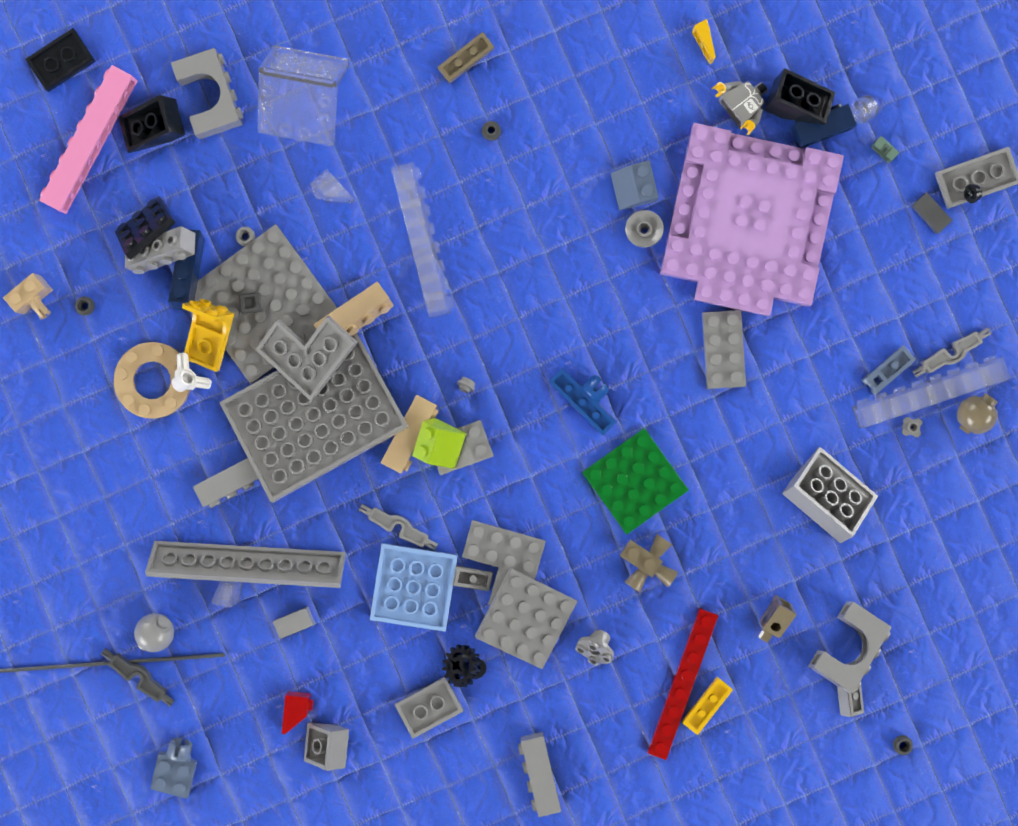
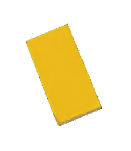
M707 19L694 26L692 34L709 64H712L716 56Z

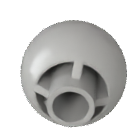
M151 613L142 617L134 631L138 647L148 652H159L167 648L174 638V626L171 620L159 613Z

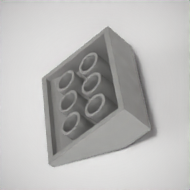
M821 447L817 448L782 493L839 543L855 535L878 495Z

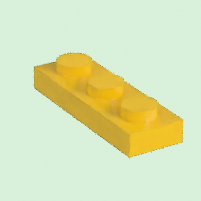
M716 677L681 722L698 735L733 689Z

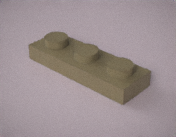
M482 32L439 65L438 70L450 84L493 51L494 46Z

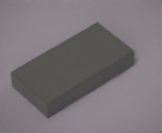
M925 193L911 206L935 234L941 232L953 221L928 193Z

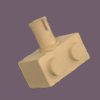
M32 273L3 298L14 312L25 314L32 308L42 320L47 317L46 314L50 315L51 311L47 309L41 300L52 292L53 289L41 275Z

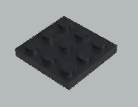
M158 196L156 199H151L141 211L135 212L129 221L120 224L115 233L124 254L131 260L176 222L164 200Z

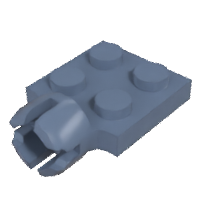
M173 738L169 743L167 752L160 751L158 753L150 789L188 799L198 760L191 758L193 746L191 741L186 739L185 744L181 745L182 738Z

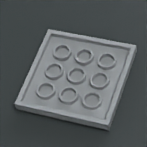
M510 567L475 634V638L543 669L578 601Z

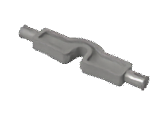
M986 328L979 333L973 332L964 338L954 341L951 344L954 350L953 356L945 348L940 349L931 357L921 362L922 366L912 371L915 374L914 376L917 378L925 372L927 374L932 373L944 365L958 363L966 356L968 351L982 344V339L992 334L990 329Z
M363 504L360 506V512L368 515L370 521L378 524L386 531L391 532L396 524H400L402 526L399 534L401 539L412 542L420 547L425 545L435 551L438 543L428 539V534L414 528L406 518L400 515H390L376 507L371 509Z

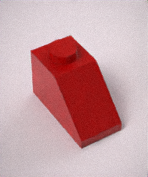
M288 691L285 695L281 734L289 732L306 718L310 711H313L314 700L311 699V693Z

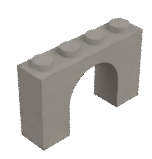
M215 48L171 62L176 80L181 86L201 79H211L219 84L220 98L217 104L208 111L189 117L194 133L199 139L243 125L241 121L244 118L241 108L237 107L235 103L238 100L234 89L230 88L229 83L232 81L228 71H225L223 67L226 64L224 57Z
M846 601L837 618L851 626L860 635L862 649L859 656L853 662L843 664L828 653L817 650L808 667L844 691L854 693V691L856 692L860 688L863 676L870 671L871 662L880 654V647L889 638V631L892 627L855 602Z

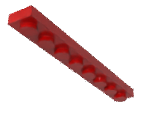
M701 608L698 610L647 751L650 755L664 760L668 757L718 615Z

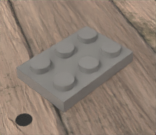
M445 677L395 703V707L412 739L464 711L454 690L448 683V679Z

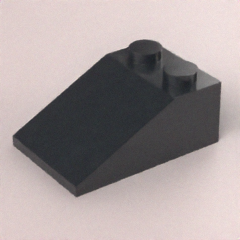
M784 68L773 82L765 111L782 119L825 125L835 92Z
M159 95L119 116L128 153L169 143L185 135L177 101L174 98Z

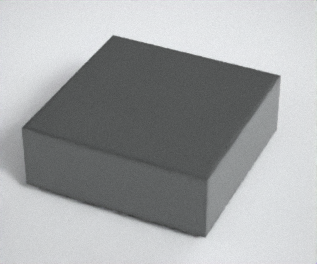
M259 292L239 295L242 314L262 312Z

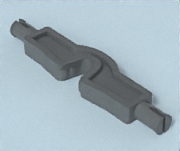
M107 648L103 650L101 655L110 661L108 665L126 681H130L135 675H139L140 681L137 684L139 691L148 695L156 702L161 700L169 707L175 700L165 694L167 689L155 681L145 667L133 664L120 653L114 655Z

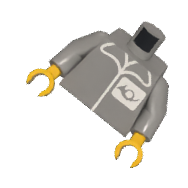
M741 81L727 82L724 84L718 82L711 89L718 91L715 95L717 98L721 95L718 100L740 129L746 128L748 130L747 135H749L760 122L763 114L762 105L765 103L761 96L768 91L767 87L762 82L755 87L749 81L745 83Z

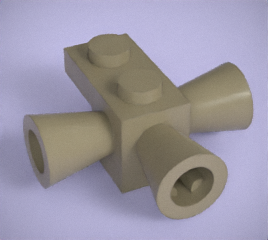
M656 534L650 551H647L630 539L620 553V556L638 569L625 583L641 593L647 576L653 577L655 575L666 587H669L676 578L678 571L661 565L663 561L659 558L673 544Z

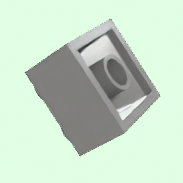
M307 723L304 761L326 771L345 768L349 729L333 724Z

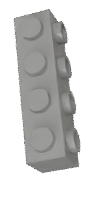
M182 226L166 231L131 260L125 255V268L133 271L135 274H144L146 271L158 269V267L163 265H169L172 262L184 260L186 257L195 255L196 233Z

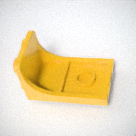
M206 299L183 303L182 309L193 313L184 353L188 354L190 362L215 372L220 371L234 313L228 311V308L225 306L212 305L211 301Z

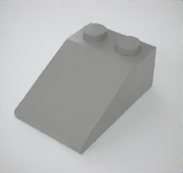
M481 420L457 428L465 432L466 436L456 467L452 469L437 466L440 475L494 456Z

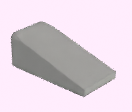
M456 565L453 586L489 591L493 572Z
M308 606L272 621L280 639L315 624Z

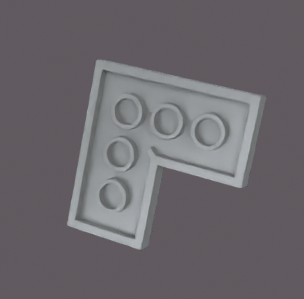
M330 316L323 320L307 343L300 339L281 320H277L255 350L312 401L317 397L358 341Z
M472 520L462 557L498 567L488 605H491L510 567L533 579L536 578L546 540Z

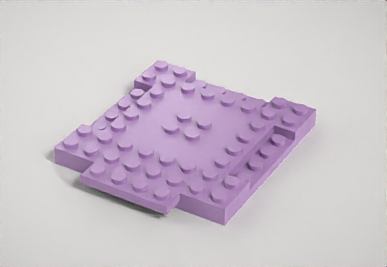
M694 123L690 132L660 274L697 282L694 297L696 301L764 316H770L774 299L807 307L811 306L820 270L819 262L834 194L837 191L844 155L808 147L805 149L734 134L730 130Z

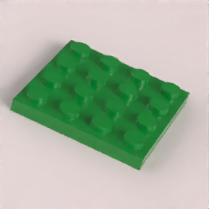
M645 428L582 471L626 535L689 491Z

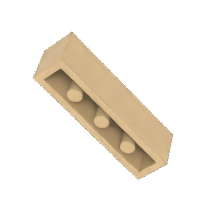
M377 281L313 325L318 329L323 320L330 316L352 336L365 325L371 324L381 314L387 313L394 305Z
M419 395L415 396L404 417L409 427L394 436L381 464L400 474L403 471H408L412 464L410 458L413 454L422 423L425 420L436 418L439 412L437 410L438 405Z

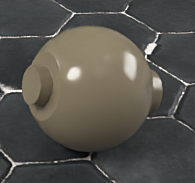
M986 393L982 397L971 396L965 399L957 410V420L961 424L959 428L967 434H970V432L974 434L988 432L997 422L998 412L995 405L998 402Z

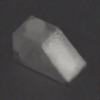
M327 169L310 184L313 188L311 192L318 200L322 198L325 202L353 203L355 201Z
M220 581L212 599V604L229 608L238 604L243 582Z

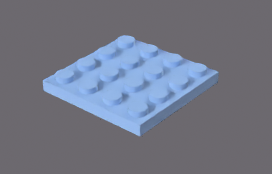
M382 543L370 620L446 632L458 555Z

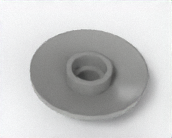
M641 210L628 218L625 232L628 240L635 246L651 247L661 239L664 225L656 213L649 210ZM645 228L648 232L643 234L641 230Z

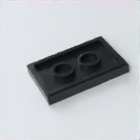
M74 28L26 58V61L47 92H50L96 62Z

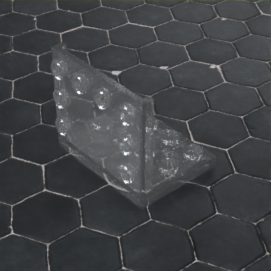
M274 46L259 67L258 133L333 146L335 139L337 89L349 67V59Z

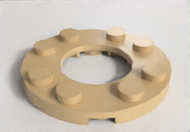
M157 342L142 343L129 349L119 360L114 372V389L121 404L131 413L151 419L169 416L180 409L191 391L179 392L172 386L175 370H178L177 354L180 352L169 345ZM147 362L161 363L170 374L171 384L168 391L157 399L145 398L135 388L134 376L136 371Z

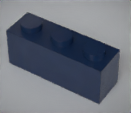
M840 103L831 107L825 125L795 121V124L790 129L797 147L804 148L850 131L857 124L849 104L842 106Z

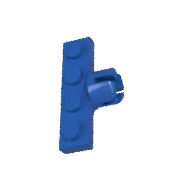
M562 368L549 383L603 436L617 422L599 403L609 392L608 385L604 382L596 389L595 387L602 380L597 375H593L585 384L580 385Z

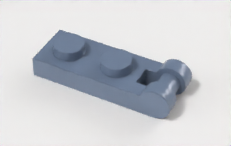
M903 345L861 381L871 388L870 391L876 395L916 359ZM877 376L881 380L878 384L873 380Z

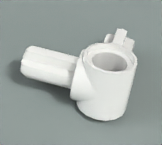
M178 353V370H175V376L172 379L173 388L179 392L194 390L195 388L209 389L212 384L210 378L196 376L189 369L188 354Z

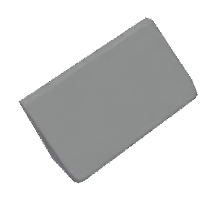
M837 686L840 714L847 717L863 714L864 706L861 686L854 693H848Z

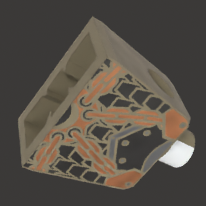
M775 594L760 620L763 630L758 637L767 643L773 635L780 638L797 615L793 605Z

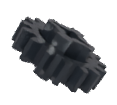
M456 645V648L451 647V653H446L447 660H443L446 667H443L442 670L447 672L444 677L449 678L448 683L453 684L454 687L472 685V679H478L476 672H481L478 668L481 662L477 661L479 654H474L475 649L470 648L469 645Z

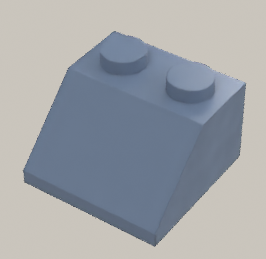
M650 160L629 165L610 174L619 211L654 203L658 200L659 197Z

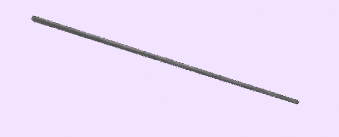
M225 653L132 659L129 661L132 663L215 658L224 657ZM110 661L0 669V673L108 665Z

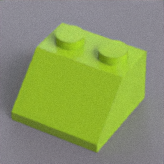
M436 418L425 420L422 423L412 456L430 465L454 469L466 433Z

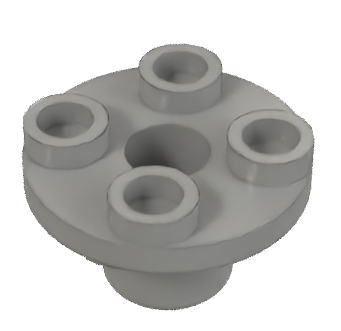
M595 630L589 637H581L575 648L578 653L588 658L590 664L595 666L599 665V663H611L614 657L613 650L608 646L610 636L603 630Z

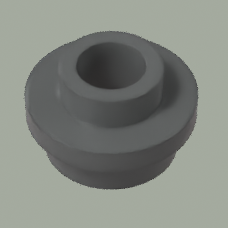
M494 121L486 122L482 127L483 137L489 141L499 138L501 134L499 124ZM494 128L495 132L491 134L488 132V129Z
M80 297L75 303V309L80 315L88 316L93 313L95 303L89 297ZM85 303L88 304V308L86 310L83 309V305Z
M900 735L894 739L893 748L898 754L907 755L912 751L913 743L907 736ZM901 742H905V746L903 748H900L899 746Z

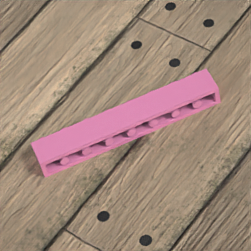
M111 65L110 69L106 70L101 86H98L95 90V97L92 103L87 105L86 114L78 122L77 131L69 139L68 147L65 153L60 156L56 170L50 174V181L47 187H44L41 191L39 201L67 214L137 83V80L132 75Z

